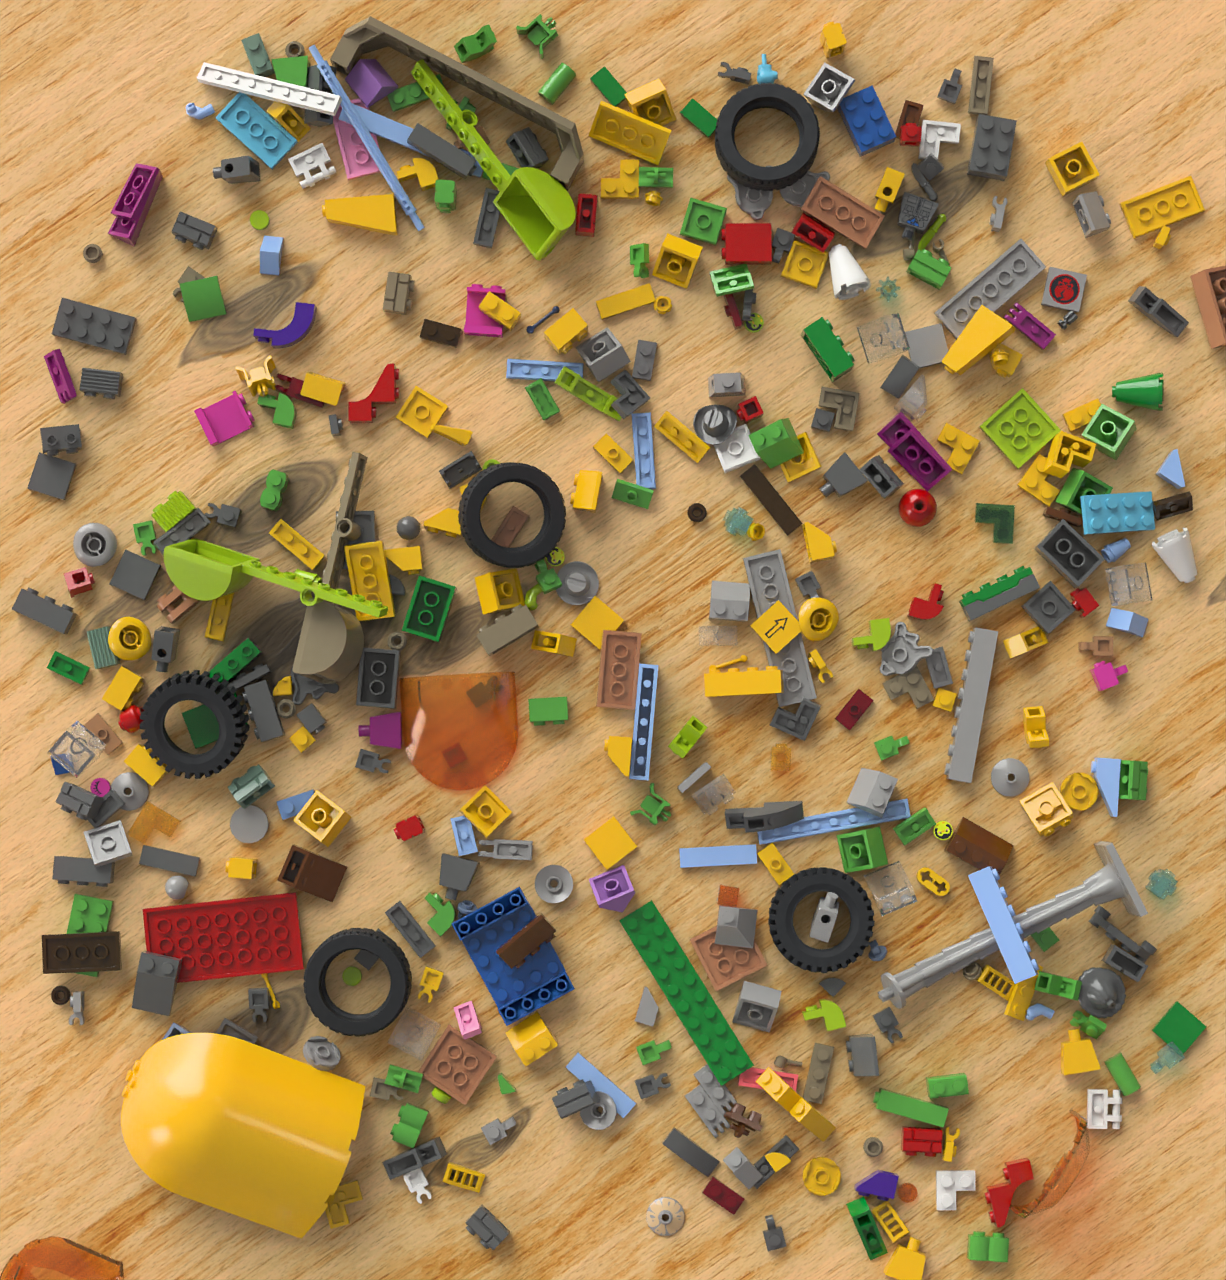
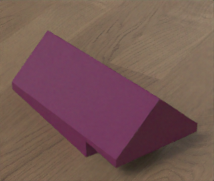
M135 164L111 211V214L116 216L108 232L109 235L135 247L163 177L159 168Z
M902 412L897 413L877 433L890 447L888 452L926 491H929L952 470Z

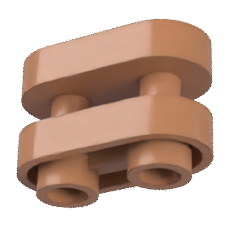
M173 586V591L168 596L164 594L157 600V608L161 612L167 610L170 614L166 618L173 624L201 600L191 598L181 592L176 586ZM182 598L184 602L175 608L173 604Z

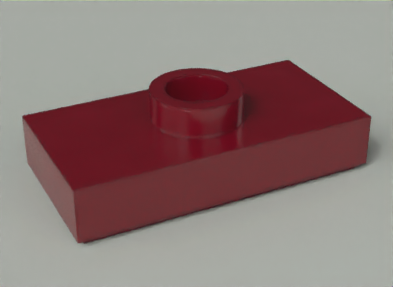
M733 293L724 295L727 304L724 306L727 317H731L734 329H739L743 323Z
M858 689L835 717V720L850 731L874 700Z

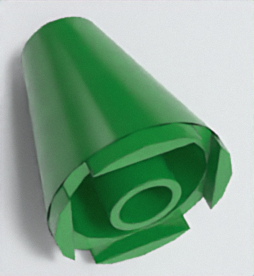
M1156 373L1116 382V386H1112V397H1116L1117 402L1163 411V406H1159V404H1162L1164 380H1160V378H1163L1164 374Z

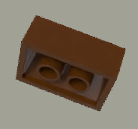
M962 817L944 850L978 870L992 866V869L996 868L1000 875L1014 845Z
M541 912L498 948L496 953L511 969L514 966L519 968L526 962L524 958L527 955L531 954L533 956L541 949L539 945L544 941L549 943L556 937L554 935L556 929Z

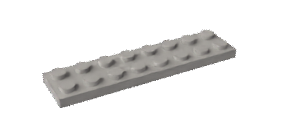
M781 549L743 558L757 619L778 600L797 619ZM801 632L777 654L763 641L769 666H778V670H783L784 693L776 694L779 707L802 702L803 698L808 700L816 699Z

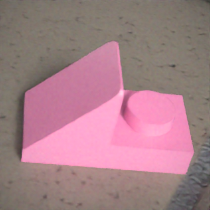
M472 1001L454 1007L464 1040L482 1033V1026Z

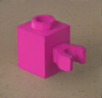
M1105 661L1094 664L1095 668L1090 670L1098 691L1119 684L1117 676L1128 672L1126 665L1113 669L1111 662L1105 663Z

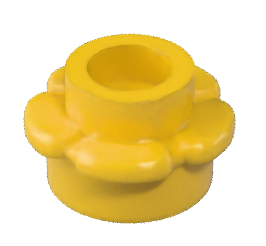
M649 191V193L645 194V203L648 205L660 206V202L663 201V198L660 197V193L657 191Z
M658 296L653 304L654 309L659 314L670 312L672 309L671 299L667 296Z
M1002 349L996 350L991 355V360H993L994 365H1005L1009 362L1010 354Z
M751 523L747 530L748 537L752 541L762 539L765 535L764 526L759 523Z

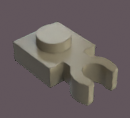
M188 266L177 282L180 284L204 279L205 277ZM176 288L173 291L175 297L181 292V288Z
M373 1078L370 1097L389 1100L390 1095H393L395 1099L403 1100V1097L397 1095V1090L402 1088L384 1084L385 1079Z

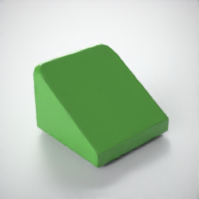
M499 1073L498 1081L501 1094L516 1092V1088L502 1073Z

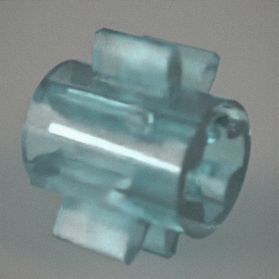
M887 276L885 282L879 280L878 283L881 287L876 288V291H880V299L886 297L887 301H889L891 296L894 298L898 296L895 291L900 290V287L895 285L896 279L891 281L889 276ZM886 285H889V288H892L890 293H887V290L884 289Z

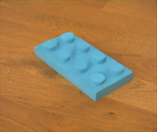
M239 92L215 117L216 120L272 170L298 143L291 134L244 93Z
M1151 491L1080 496L1084 535L1155 530Z

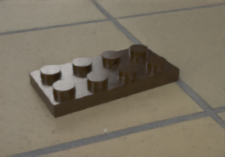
M120 931L42 935L43 974L122 970Z

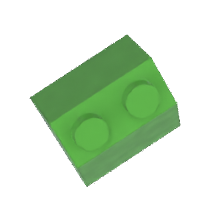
M1101 404L1083 431L1082 437L1087 441L1095 443V448L1101 453L1117 460L1136 431V424L1134 420Z
M789 418L780 419L748 435L756 453L770 469L804 453Z
M1072 468L1055 502L1082 516L1080 496L1110 494L1113 487L1085 471Z
M880 826L836 835L845 873L888 864Z

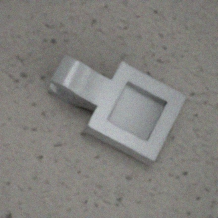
M995 196L992 200V205L996 211L995 214H991L989 225H992L991 231L999 232L1002 227L1007 198H1004L1003 204L1000 205L996 201L997 196Z
M76 991L70 997V1007H73L74 1014L70 1016L69 1024L74 1025V1018L77 1017L80 1020V1025H84V991Z
M511 1117L501 1123L499 1118L481 1127L489 1144L492 1145L506 1137L508 1134L505 1130L515 1126L516 1121L514 1117Z

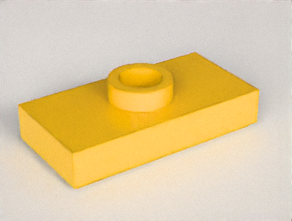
M607 433L593 446L620 474L633 461Z
M773 843L757 853L778 885L794 875Z

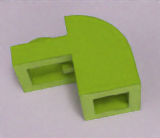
M889 618L868 621L870 636L852 638V646H857V649L869 648L868 644H871L872 652L884 647L891 635Z
M692 716L668 747L674 754L679 755L683 759L708 727Z
M819 999V1008H817V1005L806 1007V1011H802L805 1021L823 1016L827 1031L846 1027L842 1010L831 1000Z

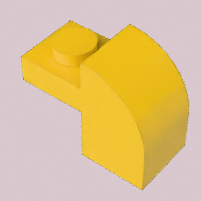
M413 158L414 166L405 165L400 167L399 171H396L399 182L418 177L422 191L435 188L436 180H439L434 166L423 158Z
M1043 707L1023 708L1026 743L1029 744L1030 748L1049 746V738L1046 732V716Z

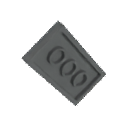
M62 298L52 335L126 355L136 318Z

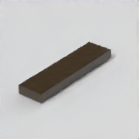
M755 464L740 475V478L787 536L803 524Z

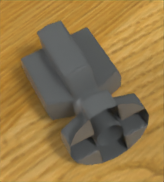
M1071 310L1063 317V321L1059 320L1057 322L1065 330L1067 328L1066 324H1072L1078 316Z

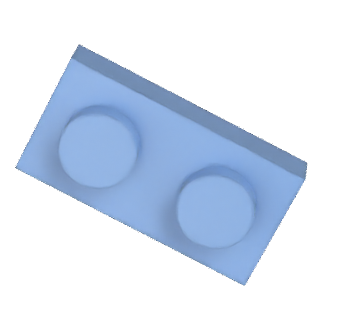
M465 816L451 818L459 856L478 852L472 823Z

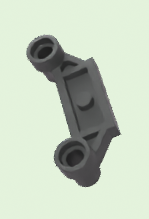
M1100 905L1094 910L1095 913L1089 922L1097 928L1099 926L1107 931L1105 935L1113 941L1118 939L1122 942L1121 947L1127 952L1134 951L1136 953L1135 957L1141 962L1145 963L1150 955H1154L1157 951L1146 940L1141 946L1109 923L1107 919L1111 914Z

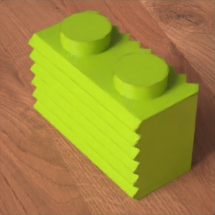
M174 491L168 496L167 499L169 501L164 505L161 503L153 509L154 513L151 516L165 532L169 531L197 509L182 491Z

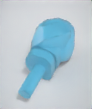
M762 54V64L758 66L757 83L773 84L775 79H778V72L772 70V66L767 64L766 54Z

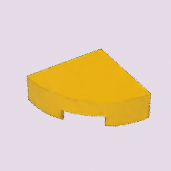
M291 676L284 677L276 684L273 696L293 695Z
M771 1152L764 1155L775 1172L791 1162L782 1153Z

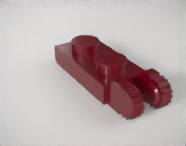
M277 374L276 378L289 382L290 385L288 389L275 385L276 391L323 408L325 402L301 395L303 380Z

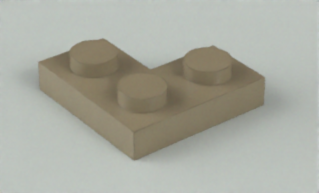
M821 387L818 406L837 409L835 429L853 431L860 393Z
M917 666L909 673L899 674L882 683L890 700L908 692L916 709L934 700Z

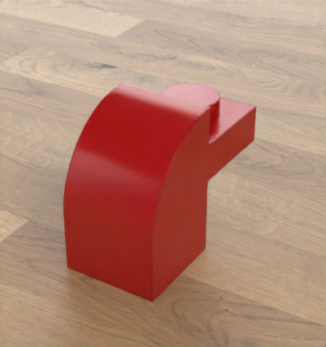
M937 583L932 585L928 601L913 597L907 616L918 620H930L936 617L944 607L937 604V601L941 602L944 593L941 590L942 585Z

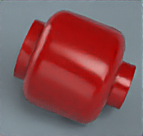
M132 705L119 714L120 720L118 723L123 731L135 733L140 730V723L144 721L140 719V715L144 711L143 707Z

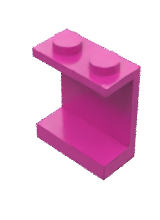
M472 284V287H467L465 335L503 338L504 325H500L479 310V305L489 291L505 302L506 291L502 289V286L493 285L491 288H483V285Z
M233 391V395L204 409L200 407L194 410L211 446L214 447L254 427L252 422L255 419L250 410L246 411L244 405L247 403L242 393L238 394L236 391Z

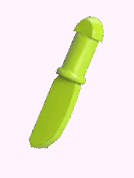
M945 214L938 215L936 221L923 235L918 245L919 250L925 249L935 233L938 232L940 226L946 221Z

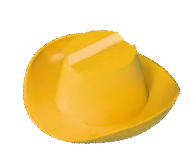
M816 597L807 600L799 611L800 629L803 635L810 641L826 639L833 633L839 622V613L836 606L824 598Z
M123 617L112 625L108 635V644L112 653L118 658L136 660L146 655L150 650L152 638L148 627L141 620L134 617Z

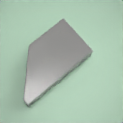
M644 987L635 1021L653 1026L658 1006L648 987Z

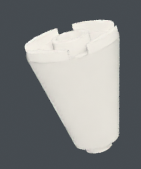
M841 244L833 246L829 252L835 298L837 299L838 297L839 300H846L858 296V291L862 289L864 292L867 291L871 286L870 280L848 248Z
M1182 528V532H1178L1176 529L1157 538L1159 542H1153L1152 546L1180 582L1189 583L1195 580L1197 575L1190 535L1187 528Z

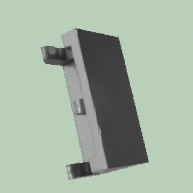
M472 451L439 470L449 489L481 471L482 468Z

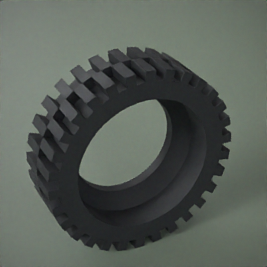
M194 670L191 674L189 671H184L181 675L177 673L171 678L169 677L147 698L148 701L142 708L144 711L140 715V719L144 720L140 723V729H145L141 734L142 740L148 739L144 744L145 749L152 748L153 750L149 754L150 757L153 759L157 756L159 760L156 763L159 766L165 763L167 765L165 768L167 772L175 769L174 775L180 777L185 772V778L190 779L194 774L195 779H201L204 774L205 778L213 773L217 774L222 769H225L243 749L244 743L248 738L246 733L249 731L250 725L246 723L249 721V714H243L247 710L246 704L241 706L239 704L243 700L242 696L235 697L234 693L237 689L234 686L229 690L226 687L229 684L227 680L220 683L218 682L220 676L215 674L212 678H209L210 672L204 671L201 675L200 670ZM193 700L206 705L214 713L219 724V737L211 750L202 754H191L180 749L170 739L164 722L168 710L174 704L180 701Z
M814 867L794 874L787 881H784L782 886L775 892L776 894L772 898V904L769 908L768 924L770 934L780 953L795 966L815 973L835 972L840 968L848 967V964L851 962L854 963L857 960L856 958L864 953L865 947H868L875 923L873 920L874 910H872V903L866 891L851 876L832 868ZM826 891L835 893L845 902L849 909L851 923L848 934L838 945L832 948L815 949L809 947L799 939L794 930L793 915L796 906L805 896L813 892Z

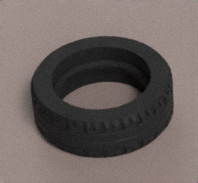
M761 83L743 88L726 102L718 116L715 129V148L718 160H720V164L727 171V174L744 187L757 191H773L791 186L808 172L816 158L820 138L817 116L814 114V109L810 103H807V100L801 94L784 85ZM760 108H773L786 113L795 121L799 130L800 140L797 151L789 161L779 166L762 167L750 163L740 155L735 144V129L740 119L748 112Z
M506 462L495 464L482 470L468 483L461 496L462 500L459 503L458 521L465 542L477 556L494 565L507 568H521L541 561L557 546V542L560 541L563 535L562 531L565 528L566 507L564 506L565 502L562 493L559 492L560 489L545 472L524 463ZM508 482H517L530 487L539 496L544 509V521L538 535L528 544L516 548H507L494 543L484 532L480 520L481 506L487 494L496 486Z
M368 928L345 929L327 938L310 957L304 974L305 998L314 1016L319 1018V1021L324 1026H328L330 1030L336 1033L340 1032L342 1035H355V1037L372 1035L394 1022L407 1004L412 988L410 964L408 959L405 958V953L390 937H386L385 934ZM360 949L375 954L384 962L389 971L391 985L388 997L379 1008L370 1013H347L338 1008L327 993L325 978L329 965L338 955L349 950Z

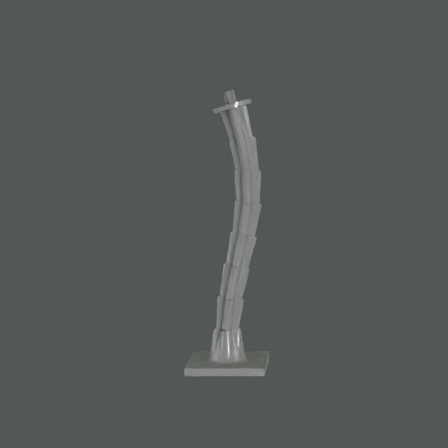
M1099 841L1093 844L1105 867L1083 881L1082 885L1055 895V898L1027 908L1026 912L1013 916L1015 922L1020 923L1024 933L1021 934L1023 939L1035 932L1040 933L1064 918L1069 919L1092 905L1097 906L1121 898L1129 914L1140 917L1148 914L1112 842ZM991 928L970 935L969 939L944 948L941 953L914 964V967L898 974L891 975L888 972L882 974L881 982L884 989L878 992L879 999L882 1002L890 1000L895 1007L901 1009L906 1006L905 999L920 989L928 988L953 972L954 974L976 960H983L1000 949Z

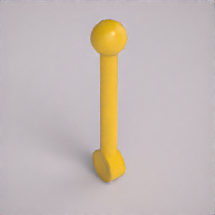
M742 655L740 658L716 666L710 665L709 670L719 669L738 662H746L748 658L746 655Z
M268 973L261 974L267 988H269L273 1008H280V1003L276 1000L268 980Z

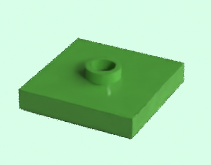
M690 198L680 235L716 245L727 208Z

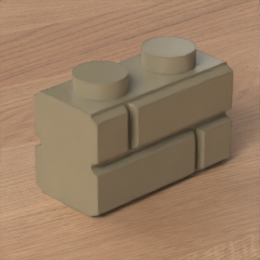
M388 272L383 303L384 312L406 315L407 310H411L412 299H409V294L414 291L415 285L411 275Z

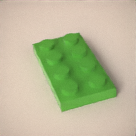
M75 894L66 934L107 932L114 901ZM99 971L75 973L98 977Z

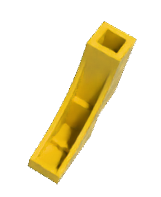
M770 1067L757 1079L756 1082L777 1103L821 1141L824 1142L836 1129L825 1116L791 1088Z

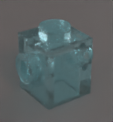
M740 507L738 509L733 508L732 511L728 510L723 518L725 521L724 526L728 533L734 536L739 534L744 537L753 518L747 515L749 512Z
M1159 869L1158 871H1153L1148 879L1150 881L1145 888L1159 899L1164 900L1167 895L1171 896L1177 888L1175 885L1178 881L1174 879L1175 875L1168 869L1165 871Z

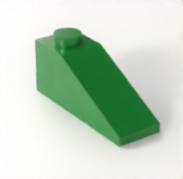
M864 1196L847 1203V1208L869 1259L873 1260L888 1253Z

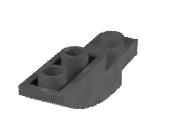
M764 802V807L725 809L727 829L745 828V833L783 827L804 819L803 802Z

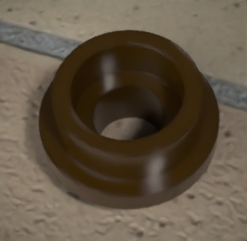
M694 503L688 508L687 514L691 521L701 522L705 519L707 511L702 504ZM699 510L701 512L700 516H695L693 511Z
M57 986L51 992V999L57 1005H64L70 1000V990L65 986ZM59 992L64 993L63 999L58 997Z

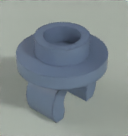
M469 900L460 902L457 907L459 910L458 918L461 919L462 914H470L477 910V906Z
M876 940L869 943L871 947L869 958L872 961L883 960L887 954L886 947L879 946Z

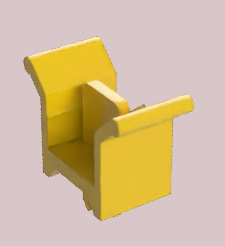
M268 356L264 362L267 374H265L263 367L250 370L251 380L245 369L235 368L240 380H246L253 397L257 393L260 396H264L262 390L267 395L268 388L276 389L274 378L271 375L272 371L276 369L272 356Z

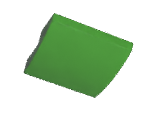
M747 264L710 271V278L717 297L754 289Z
M218 276L180 283L189 322L227 314Z

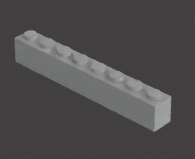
M975 627L973 631L969 632L968 642L971 644L970 650H966L964 661H967V667L963 669L961 680H964L963 688H959L958 699L961 700L960 706H956L954 714L957 722L956 726L953 725L951 737H954L953 745L949 744L948 748L950 761L945 765L944 774L947 775L946 779L966 783L972 782L998 631Z

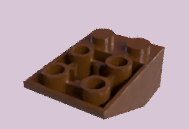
M294 844L289 851L277 881L333 902L347 866Z

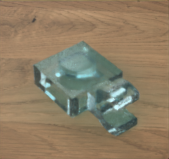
M1171 1041L1157 1052L1160 1058L1150 1064V1069L1155 1074L1165 1065L1171 1069L1184 1059L1185 1055Z

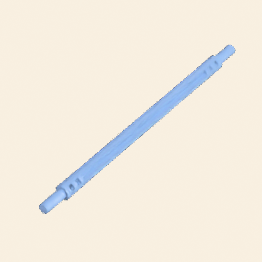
M315 44L308 49L318 64L317 68L320 70L333 94L341 96V107L396 196L399 204L402 206V209L405 211V214L409 215L418 231L422 230L425 227L415 212L416 208L384 158L327 60L324 61Z

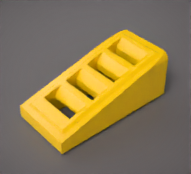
M433 425L430 428V431L462 446L468 444L473 433L470 430L441 425Z
M987 964L982 969L981 976L976 979V981L1009 1001L1015 986L1012 980ZM991 971L993 973L988 982H985L984 980ZM997 975L999 977L994 986H991V983ZM1004 980L1005 983L1000 991L997 990L1001 981ZM1008 984H1011L1012 986L1006 995L1003 994Z
M449 1162L442 1182L479 1193L485 1174ZM452 1170H456L454 1179H450ZM460 1171L464 1172L461 1182L457 1181ZM467 1174H471L469 1183L465 1184ZM478 1176L476 1186L474 1187L472 1186L474 1177Z
M884 1201L871 1210L894 1244L910 1233L889 1201ZM886 1207H888L889 1211L884 1213L882 1216L878 1214ZM890 1214H893L894 1217L887 1222L883 1221ZM897 1220V1225H895L891 1229L887 1227ZM901 1227L903 1230L894 1236L892 1233Z

